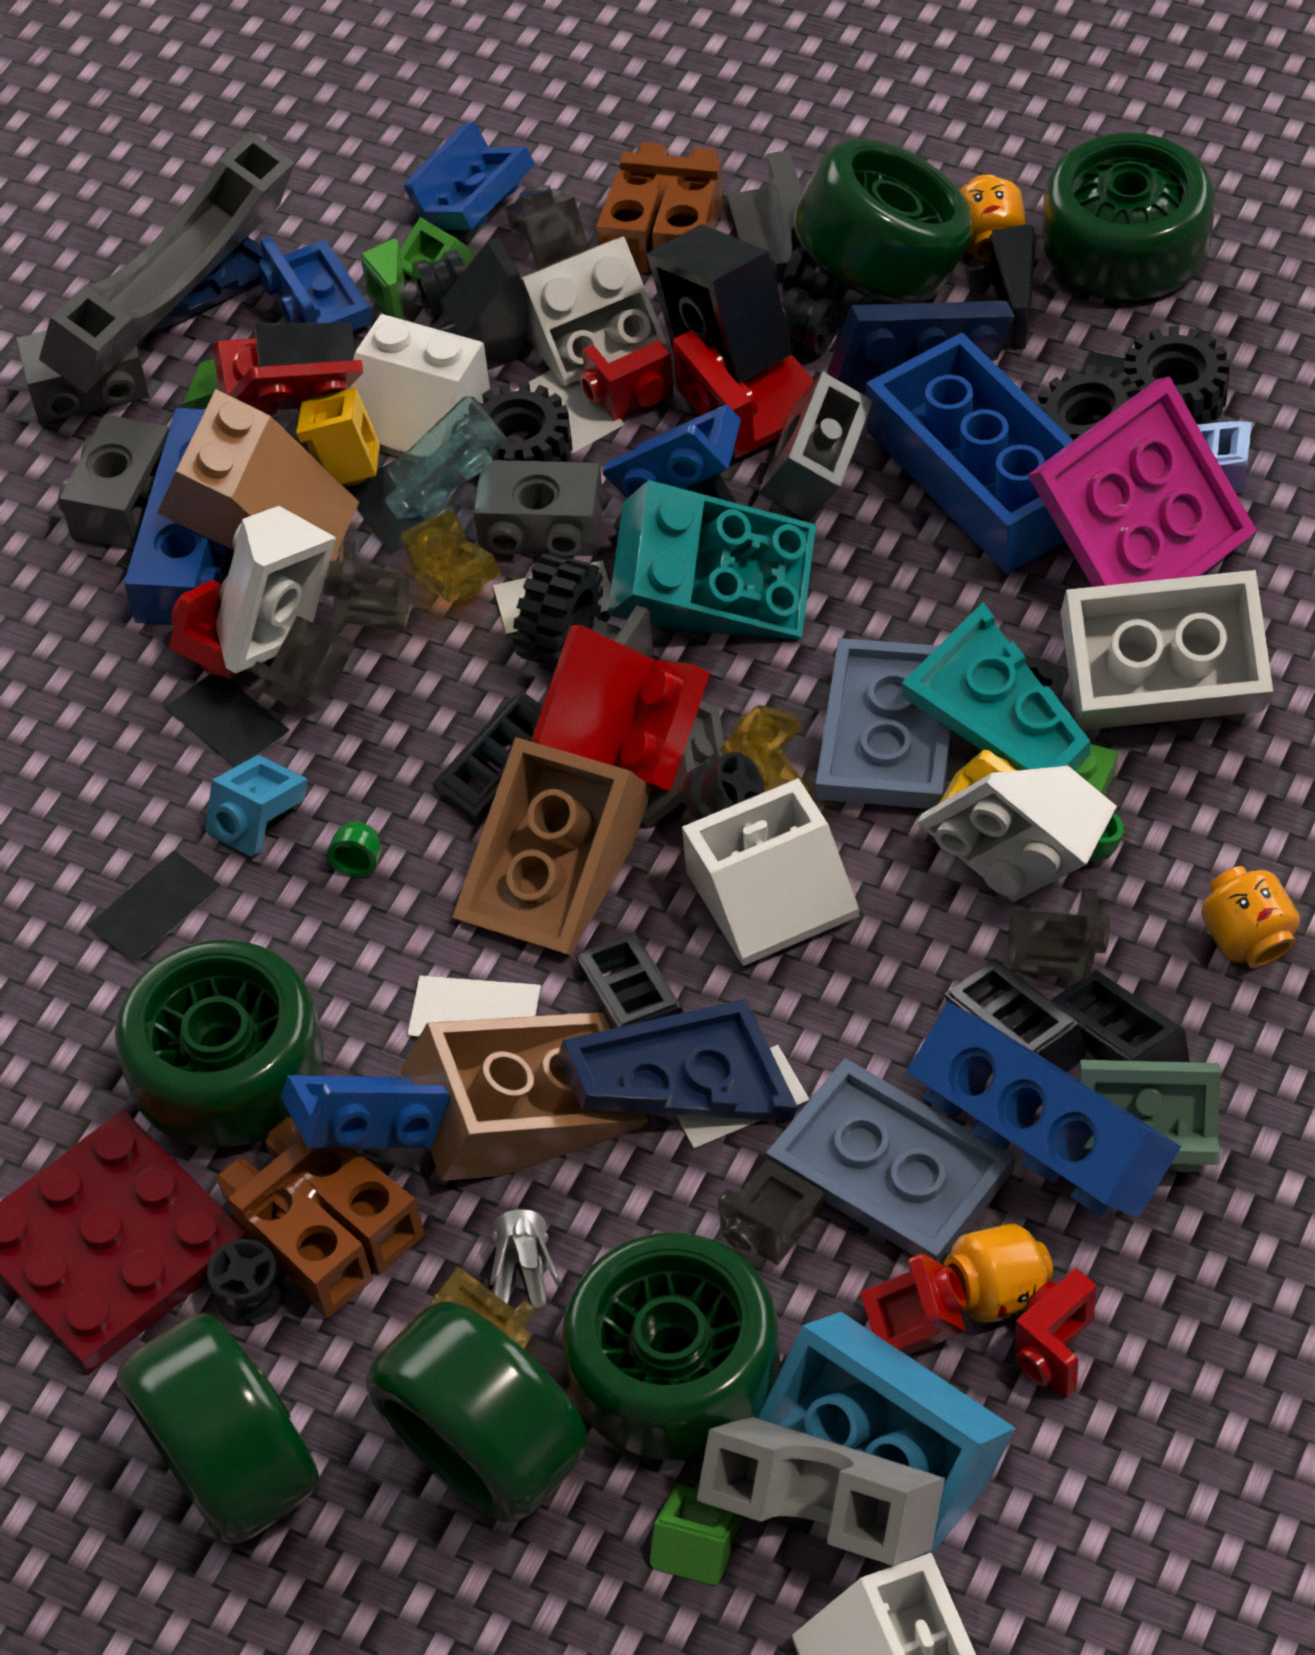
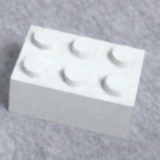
M1256 570L1066 590L1061 608V619L1074 719L1082 730L1264 711L1273 693V685Z

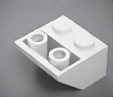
M624 236L521 278L528 339L563 386L580 380L579 376L584 372L582 349L594 345L606 361L610 363L658 340L662 345L667 343Z
M1069 766L991 773L922 813L917 824L933 836L943 850L957 856L981 875L992 890L1005 895L1015 902L1085 866L1117 806Z
M799 778L682 827L686 873L742 966L859 917V907L829 825Z
M932 1553L860 1578L792 1634V1641L798 1655H976Z

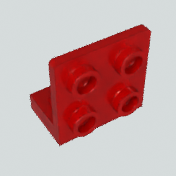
M693 330L673 339L677 389L698 415L702 416L727 404L741 419L732 455L734 459L779 439L791 408L814 382L794 356L790 355L744 382L737 384L727 372L725 362L717 349L714 347L708 349Z
M256 338L217 341L212 347L219 391L270 416L277 414V410L298 409L299 414L301 401L349 389L364 373L361 360L260 367Z
M572 625L567 634L534 730L532 742L629 770L653 789L670 792L711 672L690 663L654 660L584 626Z

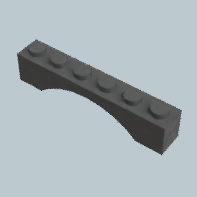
M249 131L217 161L183 209L143 252L112 276L94 284L84 285L50 317L39 360L86 393L280 206L295 162L252 131Z

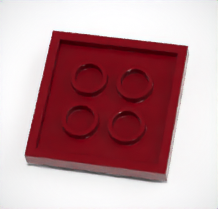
M122 1109L0 1201V1281L89 1375L209 1280L207 1276L209 1261L219 1248L237 1239H248V1235Z

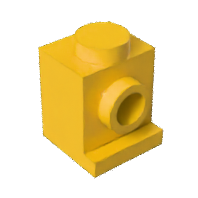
M357 387L301 401L296 434L300 443L307 441L310 455L343 486H353L369 477L376 476L380 441Z

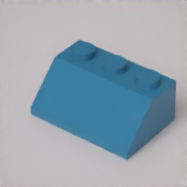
M838 1312L802 1325L758 1419L944 1477L932 1550L909 1560L928 1553L933 1554L986 1488L1016 1429L843 1312Z

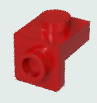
M659 340L610 363L606 361L594 345L582 349L584 372L580 374L579 379L583 392L592 405L600 403L613 421L627 417L646 407L653 406L661 400L674 395L670 353Z
M209 580L193 590L183 593L176 601L171 612V623L174 627L169 649L200 664L201 668L207 673L231 679L240 672L235 674L226 668L215 626L220 600L219 592L222 584Z
M923 1253L908 1259L911 1271L860 1292L872 1332L907 1356L966 1332L959 1308L966 1305V1298L959 1278L951 1267H946Z
M1077 1268L1058 1284L1050 1281L1040 1287L1029 1300L1025 1313L1016 1320L1015 1355L1020 1368L1034 1383L1042 1387L1050 1385L1063 1398H1067L1077 1389L1079 1362L1077 1356L1066 1345L1092 1323L1095 1318L1097 1285Z

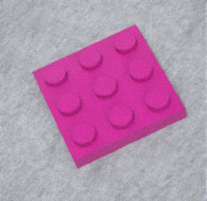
M1170 376L1152 382L1028 474L1029 479L1092 587L1200 576L1257 532Z

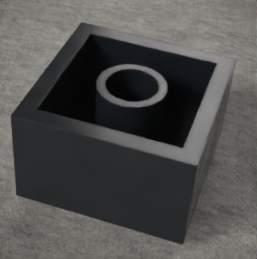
M701 224L647 253L672 350L674 338L693 330L708 349L712 347L717 349L725 362L727 372L737 384L744 382L793 354L788 334L790 320L781 305L776 284L778 271L774 260L769 255V251Z

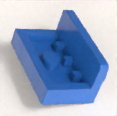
M468 122L464 123L404 183V189L418 215L441 230L469 232L483 225L489 217L488 212L502 198L511 195L519 188L520 180L535 163L526 146L488 147L477 124Z
M271 236L260 240L264 262L257 264L258 272L269 295L275 293L279 295L280 308L287 323H352L353 331L373 323L370 306L326 239L286 255L281 253Z
M726 404L640 443L635 450L606 462L603 475L626 498L630 497L648 480L681 489L690 487L728 470L734 453V445L741 419Z
M288 1075L281 1099L308 1148H432L450 1100V1095L443 1085H415L410 1077Z

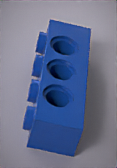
M175 408L124 582L133 617L137 623L173 625L171 623V612L178 598L183 593L189 592L209 580L222 584L220 568L223 558H230L233 552L232 549L157 514L173 476L206 409Z
M949 1002L945 1005L906 1071L928 1086L923 1096L925 1100L956 1118L964 1110L976 1118L971 1128L973 1132L1003 1150H1007L1012 1142L1025 1151L1020 1161L1022 1165L1055 1184L1060 1176H1063L1076 1185L1070 1196L1083 1206L1105 1218L1108 1217L1114 1208L1139 1219L1182 1147L982 1018ZM993 1073L991 1084L984 1092L986 1081ZM1043 1104L1041 1116L1033 1125L1034 1115ZM1094 1137L1092 1149L1083 1159L1084 1147L1088 1140Z

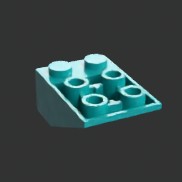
M648 480L628 497L622 505L607 615L627 620L635 607L640 606L649 609L651 626L662 629L799 640L803 635L816 524Z

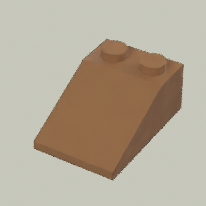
M215 389L157 514L235 551L233 538L244 518L276 506H281L336 537L325 577L326 580L359 501L270 415Z
M515 737L452 918L571 956L633 847L653 788L629 770Z
M604 1012L427 1022L400 1072L402 1077H410L415 1085H443L450 1095V1100L432 1148H429L441 1181L503 1176L644 1128L648 1122L646 1113L582 1110L558 1056L564 1039L611 1029Z

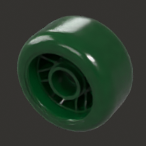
M1135 132L1114 133L1093 138L1074 147L1057 162L1048 177L1045 187L1042 236L1044 250L1049 262L1065 282L1081 292L1100 299L1136 302L1172 293L1187 284L1198 273L1210 251L1215 211V192L1210 175L1202 162L1189 150L1173 141L1156 135Z
M872 139L847 140L829 149L818 163L803 190L794 214V226L802 247L823 271L859 294L890 304L922 303L938 294L947 283L968 248L974 228L973 215L966 198L947 176L924 159L905 149Z
M209 940L187 945L163 956L149 966L130 987L120 1007L115 1027L118 1060L131 1097L139 1111L158 1131L174 1140L194 1147L209 1149L234 1148L268 1137L270 1131L287 1117L292 1118L281 1099L287 1076H321L324 1057L322 1033L312 996L304 980L293 966L269 949L249 942Z
M657 1233L627 1241L607 1252L586 1271L573 1290L566 1307L562 1340L568 1379L574 1399L585 1419L602 1437L615 1446L637 1456L662 1461H681L704 1457L709 1429L751 1417L758 1418L779 1375L780 1344L775 1306L766 1284L753 1266L742 1256L727 1246L706 1237L687 1233Z
M440 1301L427 1306L376 1357L366 1376L368 1396L381 1418L395 1436L451 1491L477 1510L500 1522H518L531 1515L572 1472L585 1453L587 1447L586 1426L575 1406L561 1387L508 1334L485 1317L462 1304L452 1301Z
M199 1313L181 1320L132 1353L119 1367L116 1380L125 1400L192 1503L213 1532L223 1542L237 1544L255 1537L301 1505L315 1491L320 1477L317 1466L290 1420L291 1416L264 1373L255 1363H252L227 1328L212 1314Z

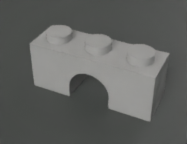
M751 1417L709 1429L697 1501L760 1522L779 1516L799 1517L821 1522L830 1526L827 1544L895 1566L932 1550L945 1478Z

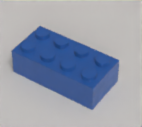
M963 332L866 383V397L873 400L867 415V432L1006 574L1066 542L1029 479L1028 474L1074 440Z

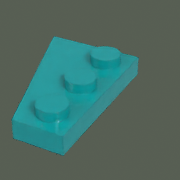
M984 602L902 682V693L905 699L980 750H988L997 757L1009 761L1015 766L1017 771L1069 766L1075 771L1090 756L1089 738L1049 686L1043 687L1026 665L1025 655L1014 641L1008 642L995 625V617Z

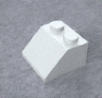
M380 314L355 351L353 360L362 361L364 373L350 388L357 387L380 441L379 452L441 470L465 432L464 420L466 414H471L470 405L475 400L483 404L482 394L490 390L484 342Z
M276 506L244 518L233 538L235 551L229 574L220 588L219 598L221 605L215 626L225 666L235 674L307 643L336 537L281 506Z

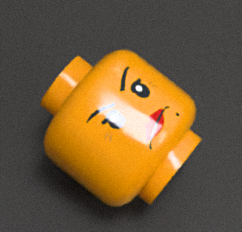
M980 175L959 189L970 206L974 220L973 235L965 253L974 256L977 260L989 262V238L992 230L1027 225L1021 191L1013 182L994 175Z
M1238 866L1223 872L1210 883V889L1213 893L1209 895L1202 905L1201 917L1221 953L1227 960L1235 963L1247 962L1250 968H1259L1279 959L1293 948L1296 942L1293 935L1299 928L1300 916L1279 879L1273 873L1266 870L1247 872L1243 866Z
M1003 1224L964 1234L954 1243L950 1256L944 1261V1266H949L954 1270L964 1290L966 1305L959 1308V1310L965 1311L968 1316L979 1323L996 1322L1024 1314L1031 1297L1040 1287L1049 1282L1053 1275L1052 1259L1046 1246L1036 1241L1029 1231L1018 1224Z

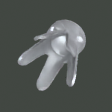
M517 1208L498 1216L491 1227V1239L496 1245V1255L490 1285L495 1283V1305L497 1309H502L507 1305L515 1263H520L530 1301L534 1308L543 1310L546 1307L547 1294L541 1254L556 1286L562 1287L563 1284L545 1246L548 1241V1234L545 1232V1219L537 1212Z

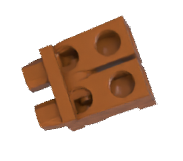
M642 142L636 153L623 151L620 160V170L615 176L596 225L598 246L624 236L638 272L649 274L651 267L647 253L652 251V247L654 250L701 224L715 228L718 214H720L723 204L721 162L718 161V152L714 148L696 147L689 152L688 158L669 156L668 149L661 143Z
M287 1117L270 1131L265 1141L269 1155L275 1159L259 1172L247 1160L236 1159L218 1174L217 1181L223 1197L232 1208L237 1224L247 1233L248 1239L265 1244L273 1252L276 1264L307 1293L310 1304L326 1319H329L373 1281L369 1265L381 1274L423 1238L425 1232L416 1199L353 1148H308L293 1119Z

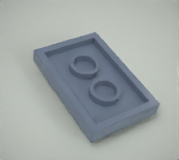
M838 638L816 778L817 800L931 809L939 804L945 793L952 730L905 699L902 693V682L938 645Z
M846 1058L843 1059L766 1152L767 1167L913 1256L923 1253L941 1264L950 1254L954 1243L968 1231L1014 1172L1015 1163L1013 1155Z

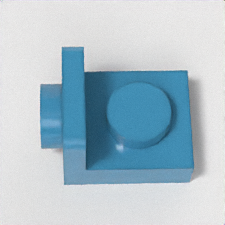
M260 755L252 757L212 780L206 821L207 834L252 857L263 850L266 822L305 800L308 779Z

